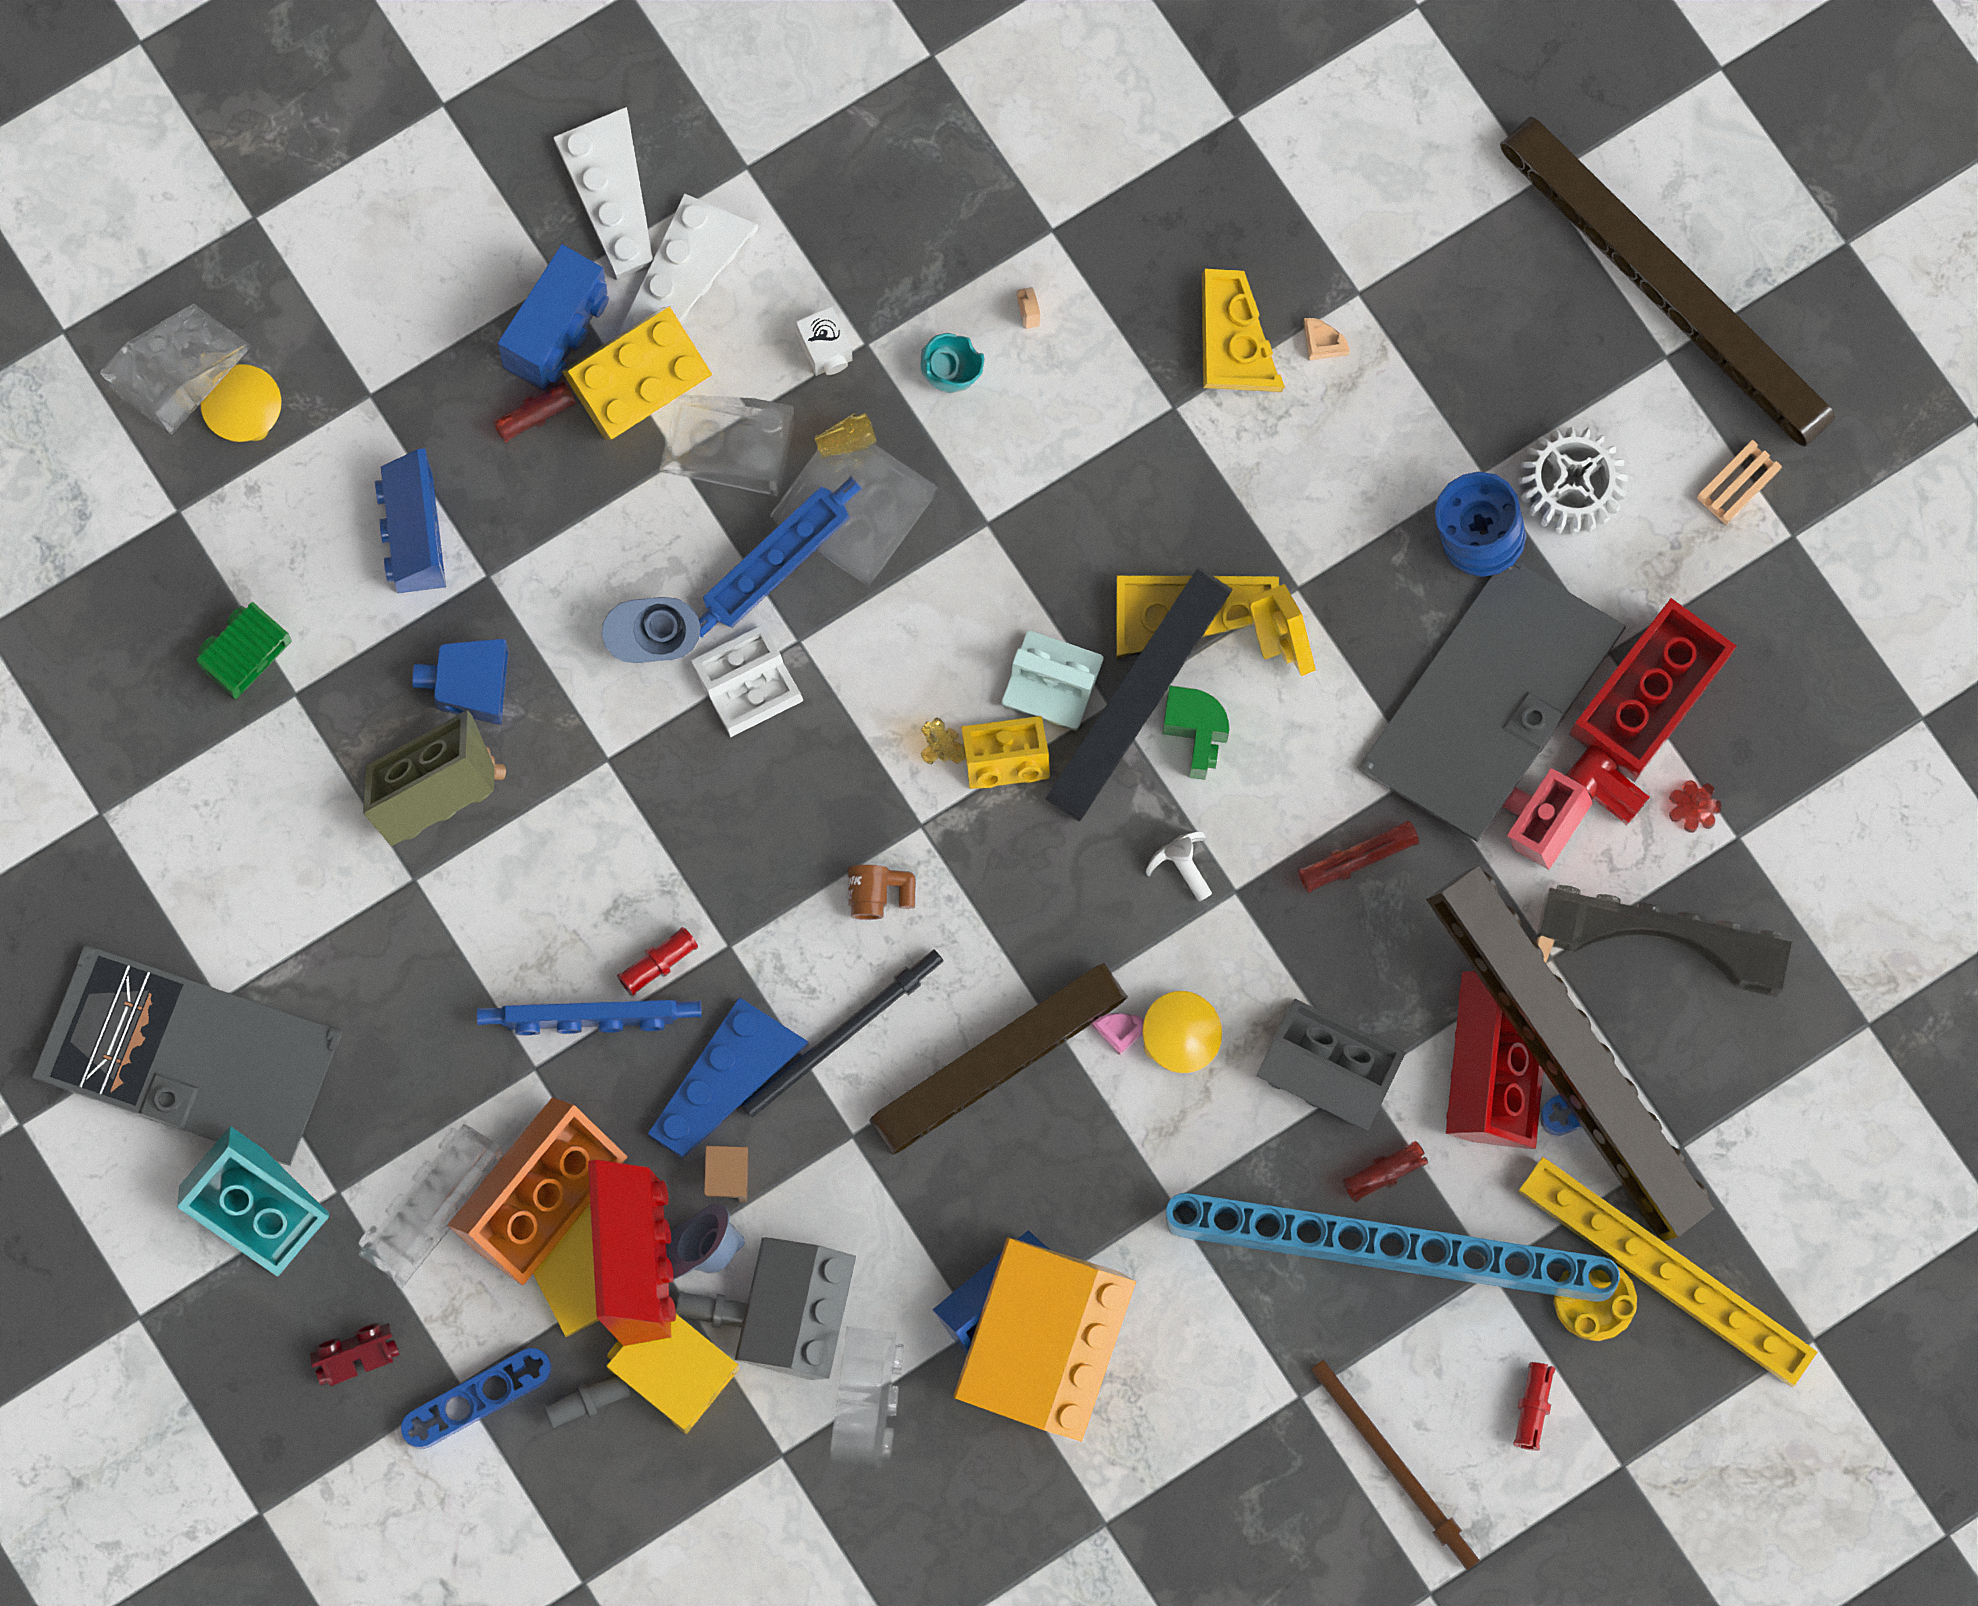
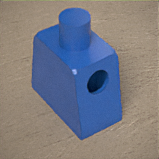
M506 639L440 645L438 665L414 664L413 688L435 689L434 701L437 709L459 715L468 710L473 719L502 725L509 653Z

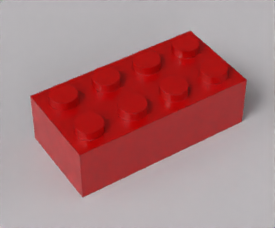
M1670 598L1574 723L1569 735L1587 748L1595 746L1605 752L1616 763L1617 770L1635 783L1729 660L1737 645Z

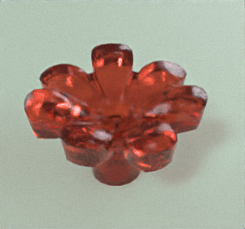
M1689 780L1683 783V791L1674 790L1670 793L1669 800L1676 804L1677 807L1669 812V817L1673 822H1679L1684 819V829L1687 832H1696L1699 823L1706 829H1711L1715 825L1716 820L1713 814H1719L1722 805L1721 801L1711 798L1715 789L1711 784L1706 783L1701 788H1698L1693 780Z

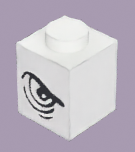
M833 306L796 321V335L815 376L824 372L826 375L836 374L848 366V362L852 361V347Z

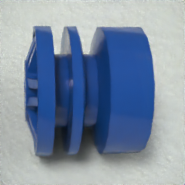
M1478 471L1463 474L1447 484L1438 496L1435 516L1444 553L1452 565L1466 574L1481 577L1499 574L1514 565L1523 553L1526 531L1518 495L1509 482L1496 474ZM1485 529L1487 534L1481 535L1479 530Z

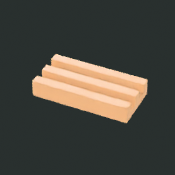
M1752 439L1701 491L1696 499L1727 525L1780 471L1782 466L1777 461L1774 463L1769 458L1770 455L1765 450L1762 452L1758 448V444ZM1751 455L1755 460L1713 501L1710 496ZM1761 466L1767 469L1727 512L1721 508Z

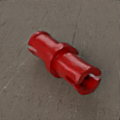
M681 927L678 932L656 948L650 946L644 951L645 956L622 973H619L617 978L629 995L633 997L639 990L658 976L665 977L671 973L670 967L693 950L698 949V945L689 931Z
M1530 1362L1524 1397L1519 1398L1517 1408L1521 1412L1513 1445L1525 1450L1538 1451L1540 1450L1539 1444L1545 1415H1550L1551 1404L1548 1403L1555 1367H1548V1364Z

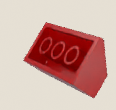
M1475 971L1462 972L1445 1134L1476 1143L1536 1149L1544 1071Z
M596 1159L588 1161L596 1317L623 1346L671 1338V1322L676 1320V1309L673 1299L669 1297L668 1283L673 1282L674 1274L671 1261L666 1253V1244L671 1242L669 1223L664 1219V1205H668L669 1202L667 1186L663 1180H659L649 1167Z

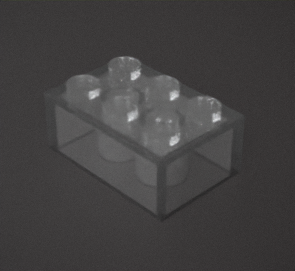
M846 1326L830 1450L831 1462L881 1468L882 1458L891 1459L894 1429L886 1428L888 1416L896 1417L899 1386H892L893 1374L901 1375L904 1356V1344H897V1332Z

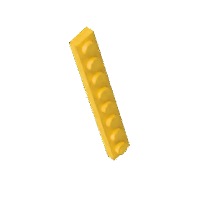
M1541 1158L1519 1189L1518 1193L1790 1387L1796 1385L1818 1353L1815 1349L1546 1158Z

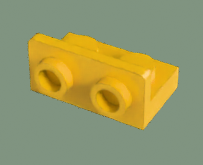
M1282 584L1250 597L1248 605L1263 658L1269 659L1282 654L1286 664L1293 662L1301 676L1316 671L1303 615L1286 585Z
M1042 716L961 726L970 789L992 788L1023 782L1031 783L1050 778L1049 752Z

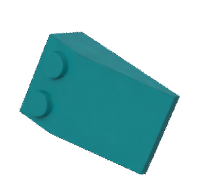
M229 1126L179 1185L177 1208L277 1277L329 1218V1212L263 1148L231 1126Z

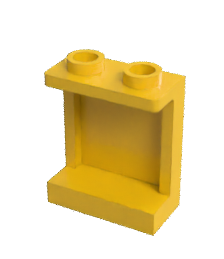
M676 1314L675 1322H671V1338L623 1346L618 1341L607 1354V1358L611 1360L607 1365V1369L668 1417L677 1428L687 1434L740 1369L734 1360Z

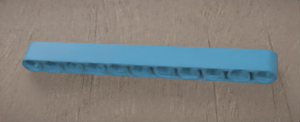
M1180 1193L1173 1196L1166 1207V1224L1169 1230L1176 1236L1194 1240L1595 1302L1609 1299L1614 1294L1620 1280V1271L1617 1265L1612 1260L1600 1256L1191 1193ZM1187 1206L1192 1208L1197 1216L1193 1222L1181 1224L1173 1217L1176 1209ZM1230 1213L1236 1217L1238 1223L1234 1229L1224 1231L1215 1225V1218L1219 1214ZM1264 1219L1273 1220L1278 1225L1279 1231L1272 1237L1261 1236L1255 1228L1258 1222ZM1303 1226H1313L1319 1231L1320 1238L1314 1243L1307 1244L1298 1238L1297 1231ZM1345 1232H1353L1360 1237L1362 1244L1354 1250H1348L1340 1245L1338 1238ZM1387 1238L1396 1239L1401 1243L1403 1251L1397 1256L1385 1255L1380 1248V1243ZM1427 1245L1439 1246L1444 1252V1258L1437 1263L1428 1262L1424 1259L1421 1250ZM1470 1251L1480 1252L1484 1256L1486 1264L1480 1269L1469 1268L1465 1264L1463 1256ZM1510 1258H1520L1526 1263L1527 1272L1520 1276L1512 1275L1507 1271L1505 1262ZM1552 1264L1563 1265L1569 1273V1278L1563 1282L1553 1281L1547 1274L1548 1266ZM1601 1270L1609 1276L1611 1284L1606 1288H1596L1589 1281V1273Z

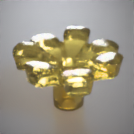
M935 717L931 723L925 722L921 731L927 737L926 740L929 745L921 752V757L926 763L933 764L939 758L943 762L950 759L958 764L966 759L964 746L954 741L959 737L955 730L950 727L945 730L944 722L938 717Z

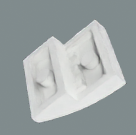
M764 625L691 660L707 695L730 737L803 701L799 689L785 667L781 654Z

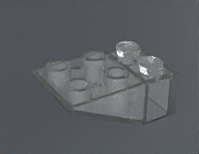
M193 303L126 342L100 371V374L118 397L172 435L251 348V345Z

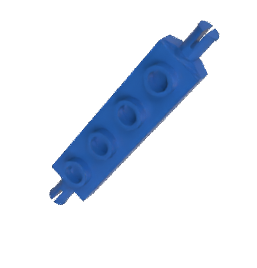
M851 476L834 493L821 486L703 596V600L708 610L698 619L701 626L700 637L703 638L718 622L733 628L851 517L844 504L862 489L861 486Z
M657 1000L502 1006V1008H477L478 1025L502 1024L507 1026L508 1030H515L516 1035L522 1036L540 1034V1029L557 1028V1033L559 1034L581 1033L582 1027H598L599 1032L616 1033L623 1031V1026L640 1025L641 1031L664 1030V1024H673V1020H677V1018H702L701 1000L686 1002Z

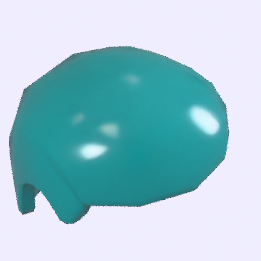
M943 333L932 337L922 348L920 368L924 378L933 388L946 393H954L966 390L983 374L985 358L983 353H978L974 349L969 337Z

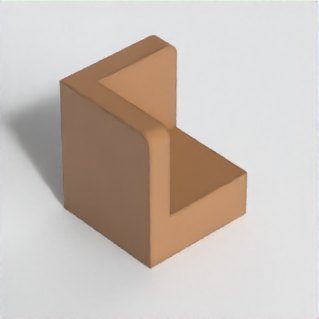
M706 1146L704 1193L707 1197L738 1198L739 1202H747L748 1147Z

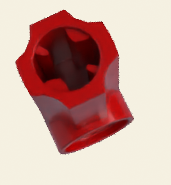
M1589 746L1565 776L1585 786L1591 800L1597 801L1627 826L1649 800L1650 796L1617 771L1616 763L1605 752L1595 746Z

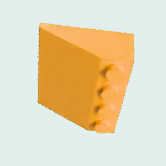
M1007 1237L953 1397L1041 1430L1082 1442L1136 1281L1120 1271Z

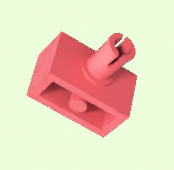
M1553 768L1549 770L1533 796L1516 787L1502 806L1519 816L1507 834L1514 850L1549 870L1593 804L1586 787Z

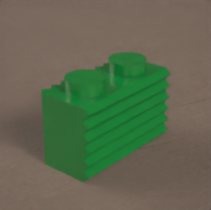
M254 602L249 603L247 608L244 606L238 607L229 616L226 622L228 626L225 631L221 632L219 637L212 635L201 645L198 650L200 656L196 660L203 672L219 684L235 700L292 642L289 633Z

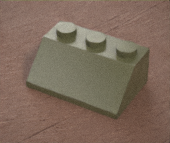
M468 710L366 765L363 814L391 847L403 840L413 839L423 829L438 821L448 820L456 811L465 806L483 801L494 791L495 767Z

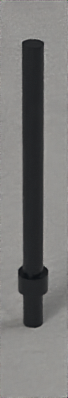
M933 949L910 969L905 966L894 975V982L746 1101L742 1106L753 1118L904 994L909 996L921 986L920 981L944 962L939 953Z

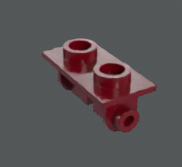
M379 1323L368 1324L355 1332L356 1336L341 1342L339 1338H334L316 1346V1351L310 1353L312 1368L322 1366V1368L315 1370L320 1385L329 1383L331 1387L358 1376L353 1363L357 1359H361L365 1372L393 1363V1358L399 1356L400 1353L395 1340L386 1342L387 1339L392 1338L389 1323L379 1326Z

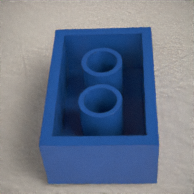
M561 244L498 341L504 369L544 392L550 382L555 384L563 375L562 371L567 366L565 362L566 357L572 349L577 351L581 347L588 334L586 326L593 316L598 318L608 304L609 297L606 296L608 293L603 267Z

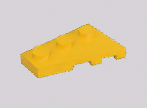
M1205 269L1202 272L1203 388L1282 392L1285 386L1281 374L1278 375L1272 359L1273 352L1269 340L1266 341L1258 320L1260 315L1244 271Z

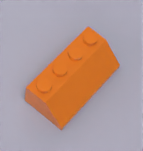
M552 1097L447 1226L476 1253L517 1283L524 1285L590 1204L588 1161L596 1159L623 1163L628 1156L574 1104Z

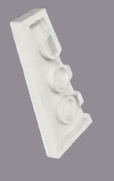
M627 107L554 137L555 145L617 280L650 267L653 262Z
M684 194L619 331V335L660 308L667 306L671 307L681 323L699 297H703L712 286L713 280L722 269L727 267L736 257L737 251L745 241L749 240L758 230V225Z

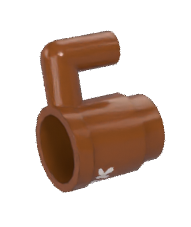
M854 865L848 867V905L851 906V918L860 920L884 918V907L887 906V886L899 887V908H915L916 879L912 872L889 870V868L879 865Z

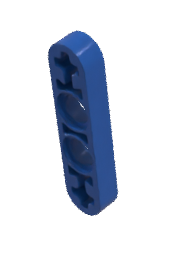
M528 1348L516 1353L407 1414L401 1424L403 1438L410 1446L416 1449L432 1447L546 1383L552 1369L549 1358L543 1351L537 1348ZM531 1357L534 1362L542 1360L544 1365L539 1368L541 1375L535 1379L530 1374L520 1377L518 1381L523 1387L515 1390L513 1380L504 1370L512 1366L513 1372L517 1374L526 1368L525 1359ZM500 1377L505 1380L507 1391L501 1399L490 1400L484 1395L483 1386L489 1378ZM456 1397L466 1399L470 1405V1412L467 1417L459 1421L450 1419L446 1413L448 1402ZM438 1407L440 1417L449 1427L441 1431L440 1425L437 1423L427 1430L429 1435L427 1439L422 1440L418 1435L411 1438L409 1432L415 1429L413 1421L420 1419L423 1423H428L435 1419L430 1411Z

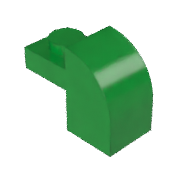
M1169 685L1162 734L1194 739L1189 778L1205 780L1208 768L1216 769L1219 745L1211 744V742L1227 743L1229 720L1223 706L1212 695L1198 689Z

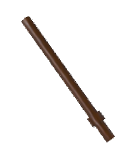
M1322 1360L1311 1369L1312 1373L1435 1529L1432 1533L1442 1546L1446 1544L1466 1570L1473 1567L1480 1559L1459 1534L1462 1532V1529L1452 1517L1448 1520L1327 1363Z

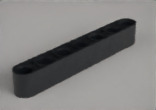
M1200 567L1196 569L1045 799L1047 802L1078 822L1082 820L1164 696L1169 685H1171L1233 590L1231 587Z

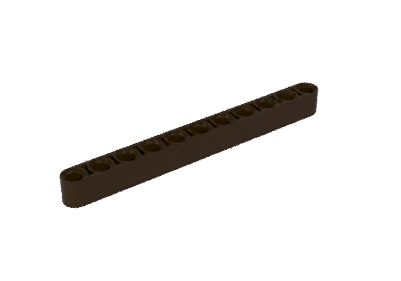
M1534 117L1527 118L1500 143V148L1505 157L1793 441L1800 446L1806 447L1835 420V414L1831 407L1540 121Z

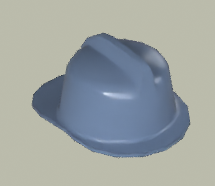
M654 597L633 599L619 603L609 611L603 621L602 638L609 652L624 662L666 661L682 658L691 652L699 640L701 626L698 616L691 606L678 598Z
M720 1203L710 1204L696 1216L671 1231V1242L666 1244V1253L673 1267V1280L693 1270L705 1273L719 1272L730 1263L735 1253L745 1245L743 1235L729 1222L730 1214L726 1206Z

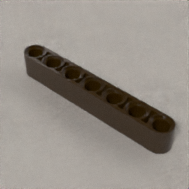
M1099 964L879 1110L869 1119V1122L891 1154H897L1090 1026L1098 1018L1117 1008L1128 996L1106 964Z

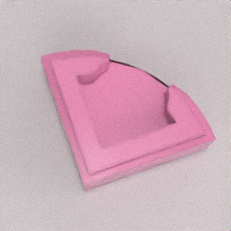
M1124 1013L1107 1014L1092 1023V1027L1121 1055L1143 1034L1144 1019L1136 1015Z

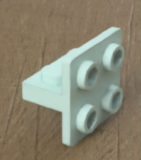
M1028 631L1021 649H1018L1012 664V674L1002 699V705L1032 717L1042 716L1044 721L1077 731L1099 674L1103 656L1040 633Z

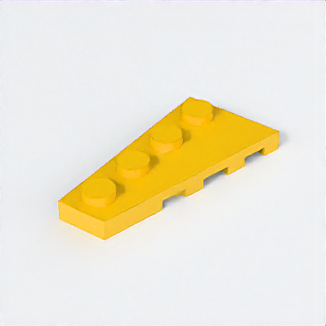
M1192 576L1116 577V658L1143 651ZM1214 576L1233 590L1202 637L1253 625L1248 599L1279 586V577Z

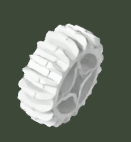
M1572 426L1568 427L1565 438L1562 437L1557 429L1553 430L1550 434V441L1544 437L1538 438L1536 442L1538 449L1529 448L1526 453L1529 461L1522 462L1519 471L1525 476L1519 478L1518 486L1522 489H1527L1521 496L1522 502H1534L1529 510L1530 516H1536L1540 512L1544 514L1541 521L1542 527H1546L1550 520L1557 522L1555 527L1557 534L1562 533L1565 525H1570V531L1573 536L1578 535L1581 524L1589 533L1595 530L1596 521L1599 524L1606 525L1610 519L1608 513H1618L1620 505L1617 501L1624 500L1627 493L1620 487L1628 481L1626 474L1619 473L1625 465L1624 460H1612L1617 451L1616 446L1603 449L1602 445L1605 437L1600 435L1595 442L1589 440V429H1584L1581 437H1576L1574 428ZM1566 454H1575L1587 459L1582 462H1576L1571 460ZM1547 462L1553 468L1551 473L1556 479V483L1553 484L1552 489L1548 492L1544 489L1541 480V469ZM1597 470L1600 471L1604 481V495L1599 500L1593 494L1595 489L1590 483V479ZM1570 475L1571 479L1573 476L1577 478L1582 476L1577 487L1575 482L1573 486L1566 484L1563 487L1567 476ZM1570 500L1575 502L1580 508L1566 507L1559 504V502Z

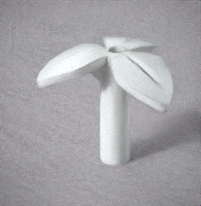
M1203 832L1186 833L1174 839L1170 844L1163 846L1156 851L1149 861L1146 875L1150 877L1152 871L1162 861H1174L1196 899L1201 901L1207 898L1212 892L1192 861V843L1207 840L1206 835Z

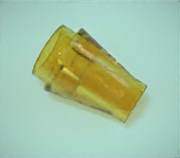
M853 412L829 429L814 436L822 458L869 450V445L877 442L874 429L866 412L858 415L856 412Z

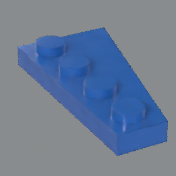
M739 997L649 1131L648 1137L684 1159L717 1129L723 1120L738 1107L740 1108L752 1097L756 1090L767 1080L773 1078L796 1054H799L806 1048L809 1042Z

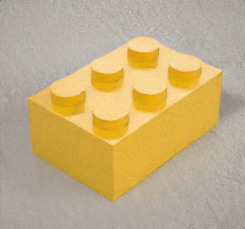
M670 306L660 308L562 371L605 440H612L713 375Z

